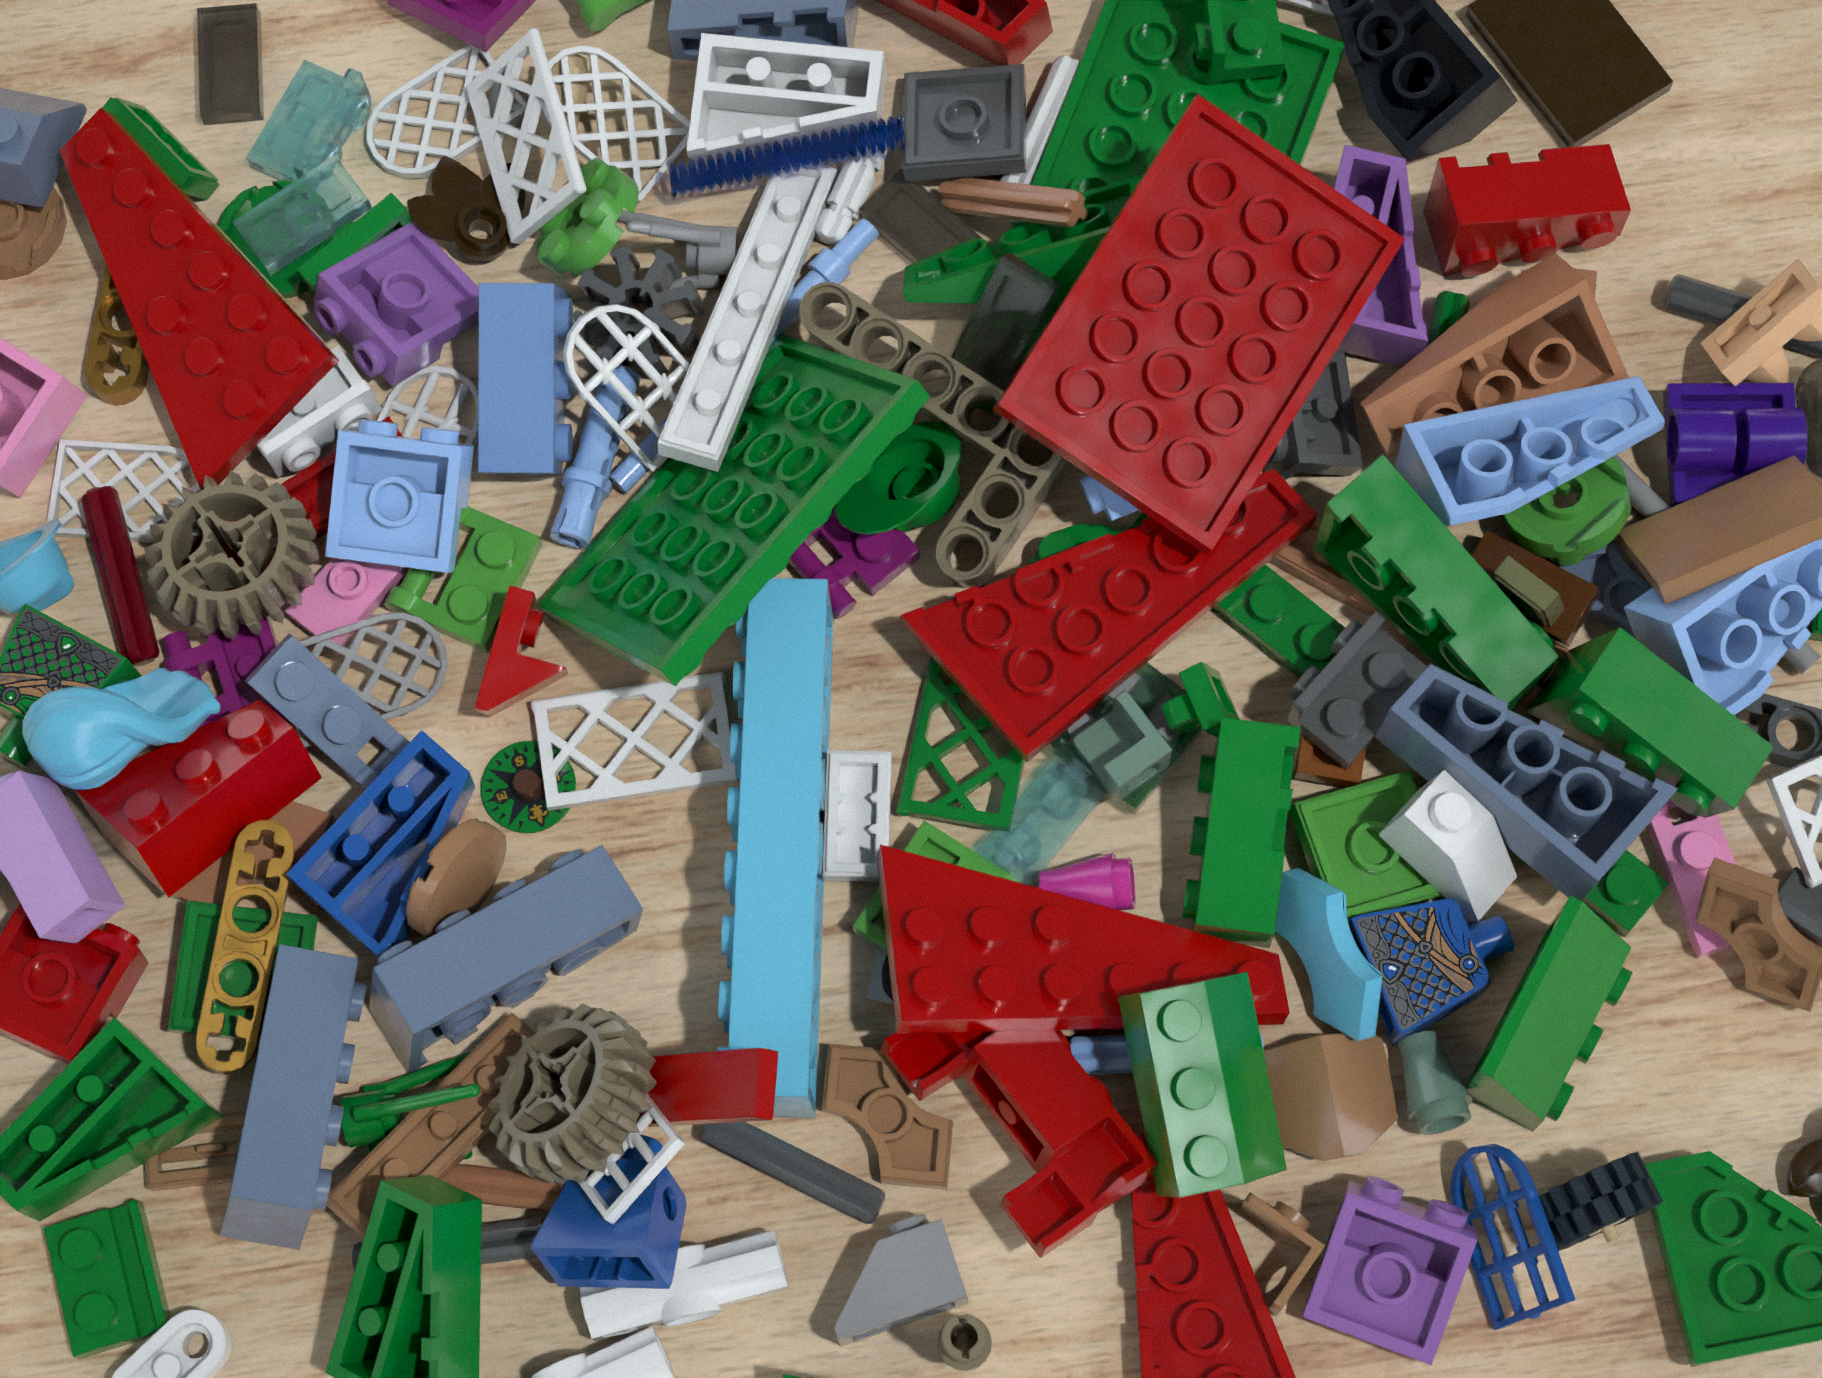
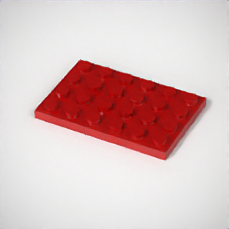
M1197 94L1190 101L996 403L993 411L1206 554L1212 551L1405 238Z

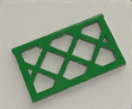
M931 656L896 813L900 816H914L1010 832L1025 760L1014 748L1002 758L998 759L980 734L993 724L985 715L974 723L971 722L954 698L963 691L955 682L946 687L940 678L942 667ZM946 703L964 729L933 749L926 740L932 712ZM972 739L990 766L959 786L941 759ZM933 766L950 792L934 803L913 800L919 773ZM998 776L1004 784L999 814L977 811L967 796ZM958 802L962 808L952 807V805Z

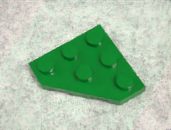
M1711 1151L1646 1163L1645 1166L1663 1200V1203L1650 1209L1690 1367L1822 1341V1226L1816 1223L1817 1219L1772 1190H1764L1732 1169L1733 1166Z

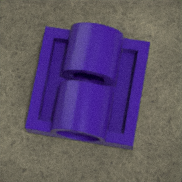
M1668 383L1663 391L1670 508L1793 455L1804 465L1807 453V422L1803 409L1796 408L1794 383H1739L1736 387L1732 383Z

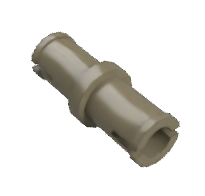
M970 1314L953 1316L943 1325L938 1334L937 1346L940 1356L948 1366L955 1370L970 1371L977 1369L986 1362L991 1353L992 1339L989 1329L981 1320ZM963 1333H966L967 1336L976 1341L975 1346L969 1349L968 1353H962V1350L953 1346L955 1340L961 1337Z

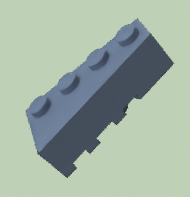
M279 944L257 1047L256 1064L254 1065L244 1112V1126H242L231 1180H233L224 1212L220 1237L299 1250L312 1209L325 1211L332 1170L320 1168L324 1145L337 1146L344 1107L332 1105L336 1082L348 1084L355 1051L354 1044L343 1043L347 1021L359 1022L366 991V983L354 981L358 958Z

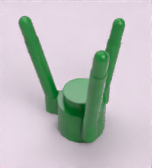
M471 1052L443 1060L387 1082L364 1085L363 1093L342 1096L341 1106L344 1107L342 1129L347 1145L350 1148L368 1145L370 1153L404 1120L403 1113L478 1096L480 1087L477 1084L451 1087L399 1098L397 1094L450 1074ZM472 1150L464 1158L465 1160L472 1157Z

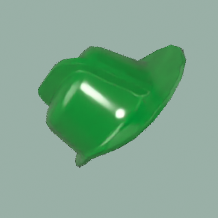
M925 421L911 425L906 431L896 436L876 458L867 476L854 483L836 504L835 512L840 524L851 532L869 535L887 532L892 529L911 531L919 527L931 525L943 518L954 507L960 491V476L957 466L961 459V443L955 431L943 423Z

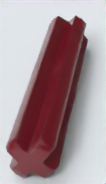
M113 486L95 487L87 490L86 494L82 496L81 502L120 652L133 666L149 664L159 657L160 650L119 494Z

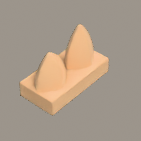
M1797 259L1705 338L1701 345L1721 373L1735 387L1742 381L1744 383H1788V360L1782 346L1792 338L1801 341H1822V285L1808 268Z

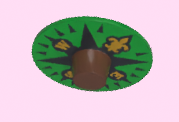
M521 741L503 748L490 760L485 768L481 780L483 804L492 819L510 831L525 834L544 831L557 824L570 809L564 808L551 811L547 809L538 741ZM553 747L554 759L560 752L555 747ZM567 761L556 775L559 793L576 791L574 770L570 762Z

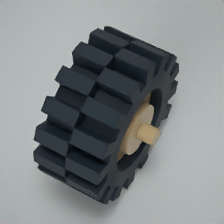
M1639 1152L1615 1159L1587 1172L1583 1163L1573 1166L1571 1170L1575 1178L1548 1190L1549 1192L1539 1195L1558 1251L1590 1239L1599 1233H1603L1607 1243L1618 1239L1620 1236L1615 1226L1663 1203Z

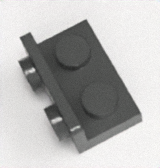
M1336 350L1264 466L1265 472L1275 469L1286 481L1296 473L1351 476L1363 467L1345 351Z
M1374 612L1363 626L1355 619L1351 621L1330 647V650L1336 656L1321 672L1316 667L1311 666L1295 683L1288 694L1295 702L1292 704L1287 721L1292 726L1301 727L1300 732L1345 770L1351 766L1375 739V735L1389 709L1428 668L1382 630L1386 619L1378 612Z

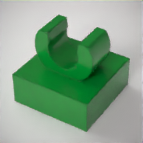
M1202 661L1179 672L1187 694L1173 698L1161 705L1170 729L1174 730L1177 728L1180 734H1185L1202 726L1204 732L1217 737L1221 717L1239 719L1219 671Z

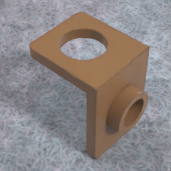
M1249 1193L1240 1209L1305 1255V1258L1269 1308V1311L1277 1316L1325 1245L1306 1232L1311 1224L1296 1210L1280 1201H1277L1272 1208L1254 1194Z

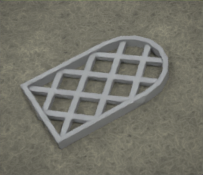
M402 612L370 615L366 619L299 640L303 646L316 643L311 653L317 658L324 646L344 655L345 657L335 674L341 680L352 660L372 669L373 671L362 691L348 684L346 685L362 700L385 711L379 714L384 720L396 716H405L408 712L414 711L431 701L442 687L448 667L446 648L437 631L422 618ZM398 619L391 635L371 626L381 621ZM407 621L416 623L427 632L419 649L398 639ZM358 629L349 649L329 640L330 638ZM366 632L387 642L377 663L356 653ZM432 640L437 648L438 659L426 653ZM394 646L415 656L404 677L384 667ZM422 660L438 668L435 681L429 689L412 681ZM380 674L400 683L390 705L370 696ZM408 688L423 695L412 703L399 707ZM296 728L304 747L314 745Z

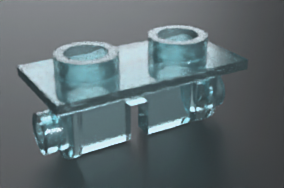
M1055 754L1016 801L1010 832L993 830L976 850V853L1010 873L1020 883L1032 886L1039 877L1040 871L1049 865L1106 792L1088 779L1091 772L1080 761L1071 758L1068 762H1065Z

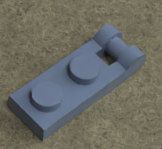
M288 634L245 680L251 688L364 790L410 743L293 635ZM374 737L386 749L368 766L356 754Z

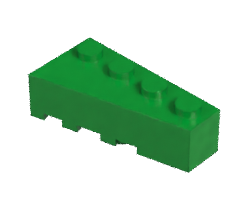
M1383 454L1326 504L1314 549L1432 665L1507 702L1509 710L1516 707L1549 676L1559 658L1553 650L1554 645L1550 637L1541 627L1534 622L1528 621Z

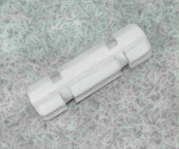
M861 133L856 137L849 152L852 156L850 160L845 161L827 199L829 206L827 209L822 210L815 229L816 238L821 242L834 247L853 228L851 224L858 219L876 180L873 176L875 172L880 171L887 156V145L881 138L874 137L868 133Z

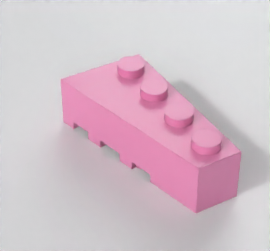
M0 338V486L21 498L88 395L64 376Z

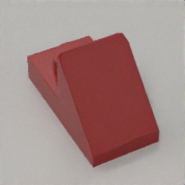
M509 585L474 707L479 715L491 717L568 675L567 668L564 666L521 655L523 646L535 647L544 617V611L534 609L536 596L533 591Z

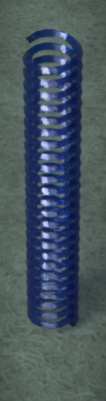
M899 113L897 124L895 119L889 116L887 125L885 120L880 118L878 120V128L872 120L868 123V129L861 122L859 124V133L857 127L853 124L849 127V133L842 126L840 128V137L834 128L830 131V138L828 133L823 130L821 132V141L815 132L811 135V142L809 137L804 134L802 136V146L799 138L796 136L792 139V146L790 141L785 138L783 140V150L780 142L777 140L773 143V151L771 145L766 142L764 144V154L761 147L756 144L754 147L755 158L750 147L747 146L745 148V159L742 151L737 148L735 151L736 162L731 151L728 150L726 152V163L723 155L718 152L716 155L717 167L712 155L709 154L707 156V167L704 159L699 156L697 159L698 171L694 160L690 158L688 160L689 175L683 161L680 160L678 163L679 176L675 164L671 162L669 164L671 196L675 198L678 191L684 197L687 190L694 195L696 187L702 193L706 186L713 191L715 183L721 189L725 182L732 187L734 178L741 185L743 175L749 183L753 179V174L760 181L762 171L768 179L772 175V170L779 177L781 166L787 175L791 171V166L798 173L800 162L806 171L810 167V162L817 169L819 158L825 167L829 163V157L831 162L836 165L838 154L843 162L847 161L848 153L850 158L855 161L857 149L862 158L866 157L867 149L869 154L874 157L876 145L881 154L885 153V141L888 150L892 153L895 150V141L898 148L903 150L905 147L903 144L904 132L902 121L904 116Z

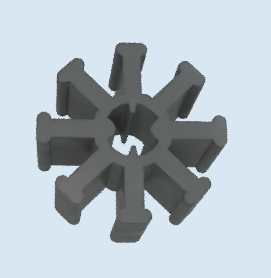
M625 245L612 249L610 255L619 268L622 284L617 288L597 278L591 268H587L578 281V286L590 302L593 303L597 300L604 305L617 304L633 309L634 305L644 302L647 306V309L644 310V316L653 323H656L660 328V332L667 340L680 347L687 357L693 355L700 343L697 335L690 324L681 325L672 320V318L694 312L697 315H702L704 307L701 297L691 280H686L684 286L669 290L674 280L682 277V272L672 255L661 249L655 250L654 256L656 259L641 281L637 271L640 268V262L631 247ZM576 310L573 313L574 321L576 322L585 313ZM619 311L606 313L626 336L631 334L633 338L645 327L641 322L634 323L630 314ZM597 317L586 322L579 332L588 345H593L595 339L609 336L604 346L598 347L595 351L601 360L605 357L609 361L623 348ZM651 334L639 345V350L661 376L663 373L667 375L668 370L659 357L656 345L657 340ZM628 357L620 365L624 366Z

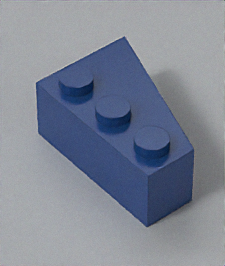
M421 730L286 875L300 891L378 959L393 946L405 942L411 927L408 925L406 905L411 886L418 877L426 882L434 866L427 862L430 857L429 854L450 830L458 826L475 789L470 772Z

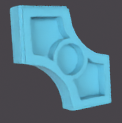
M1300 868L1282 872L1275 932L1292 945L1306 968L1313 993V1016L1357 1041L1374 1037L1376 1035L1383 974L1365 959L1354 941L1347 919L1346 894L1342 890Z

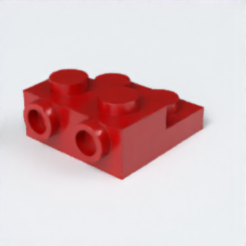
M19 903L0 935V1033L69 1065L99 1034L108 1016L118 1018L149 962L138 947L140 940L129 931L111 923H106L102 930L96 928L78 943L39 938L23 906Z

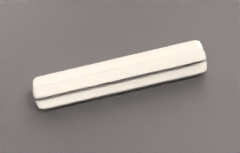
M1061 55L1055 59L1026 123V173L1003 174L1002 182L1032 185L1081 61L1066 55Z

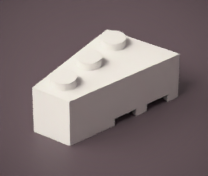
M701 33L686 150L694 172L854 138L861 133L873 134L880 132L887 81L884 51Z

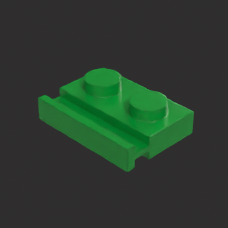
M136 1199L127 1202V1205L114 1209H103L44 1228L73 1357L83 1359L144 1340V1337L154 1335L171 1319L143 1202Z

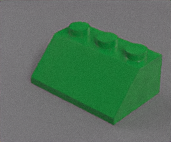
M1570 895L1549 924L1466 1085L1474 1101L1532 1132L1544 1121L1545 1117L1555 1122L1560 1117L1574 1090L1573 1085L1564 1081L1574 1060L1577 1059L1586 1064L1604 1030L1593 1024L1603 1003L1606 1002L1614 1007L1623 994L1633 973L1622 967L1631 947L1584 902Z
M1248 972L1119 996L1118 1000L1147 1148L1158 1162L1153 1172L1157 1196L1180 1198L1246 1184L1287 1170Z

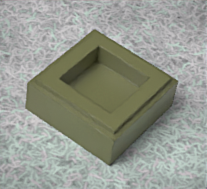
M1509 555L1495 570V580L1503 593L1544 626L1549 625L1551 627L1565 611L1560 594Z

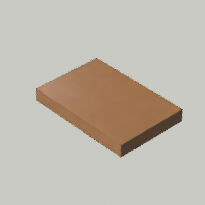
M1793 455L1624 527L1619 532L1618 537L1628 557L1665 604H1669L1822 539V484Z

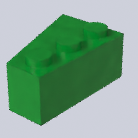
M1621 627L1566 651L1526 710V712L1539 720H1543L1565 731L1564 734L1596 754L1599 755L1602 750L1626 762L1624 768L1651 782L1658 778L1678 788L1671 797L1673 803L1683 811L1703 818L1735 809L1774 748L1769 742Z
M114 1017L0 1135V1195L17 1212L40 1222L146 1163L151 1157L157 1154L160 1155L203 1131V1128L224 1116L139 1035Z

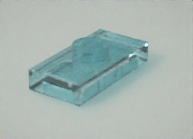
M333 155L233 221L239 234L271 276L330 237L345 223L354 221L372 209L369 199L345 167Z

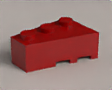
M1610 144L1542 149L1538 153L1540 161L1511 163L1508 152L1491 153L1486 158L1488 165L1459 167L1456 156L1438 158L1423 212L1443 276L1460 272L1467 277L1478 276L1493 270L1499 263L1522 259L1525 263H1535L1548 258L1560 249L1581 245L1583 249H1596L1613 242L1617 236L1621 235L1631 208Z
M259 699L196 729L182 742L165 744L130 761L117 776L101 787L74 789L104 837L169 898L235 846L239 833L247 825L259 820H269L322 779L294 727Z

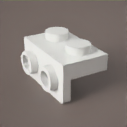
M339 345L330 351L340 361L257 445V448L278 478L288 471H299L311 465L319 457L323 448L337 440L338 431H359L360 419L373 420V416L382 411L373 390L366 380H362Z

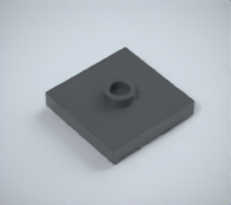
M1024 64L904 73L902 170L905 182L1026 173V73Z

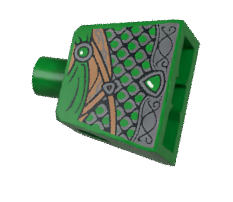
M24 604L0 656V713L10 719L0 735V755L23 768L27 767L33 756L29 753L22 734L23 719L31 704L47 693L61 688L76 686L103 689L106 686L123 680L135 679L142 675L126 657L35 608Z

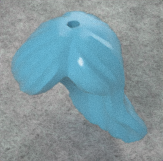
M157 668L138 678L123 680L106 686L103 689L76 686L51 691L31 704L23 719L22 734L29 753L54 781L71 789H93L101 787L117 776L140 751L148 746H162L168 743L184 741L211 714H218L221 706L205 682L192 677L182 670L171 672L165 668Z

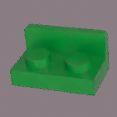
M1189 0L1190 6L1200 5L1202 22L1194 23L1195 52L1197 60L1207 59L1210 82L1283 75L1285 63L1276 0Z

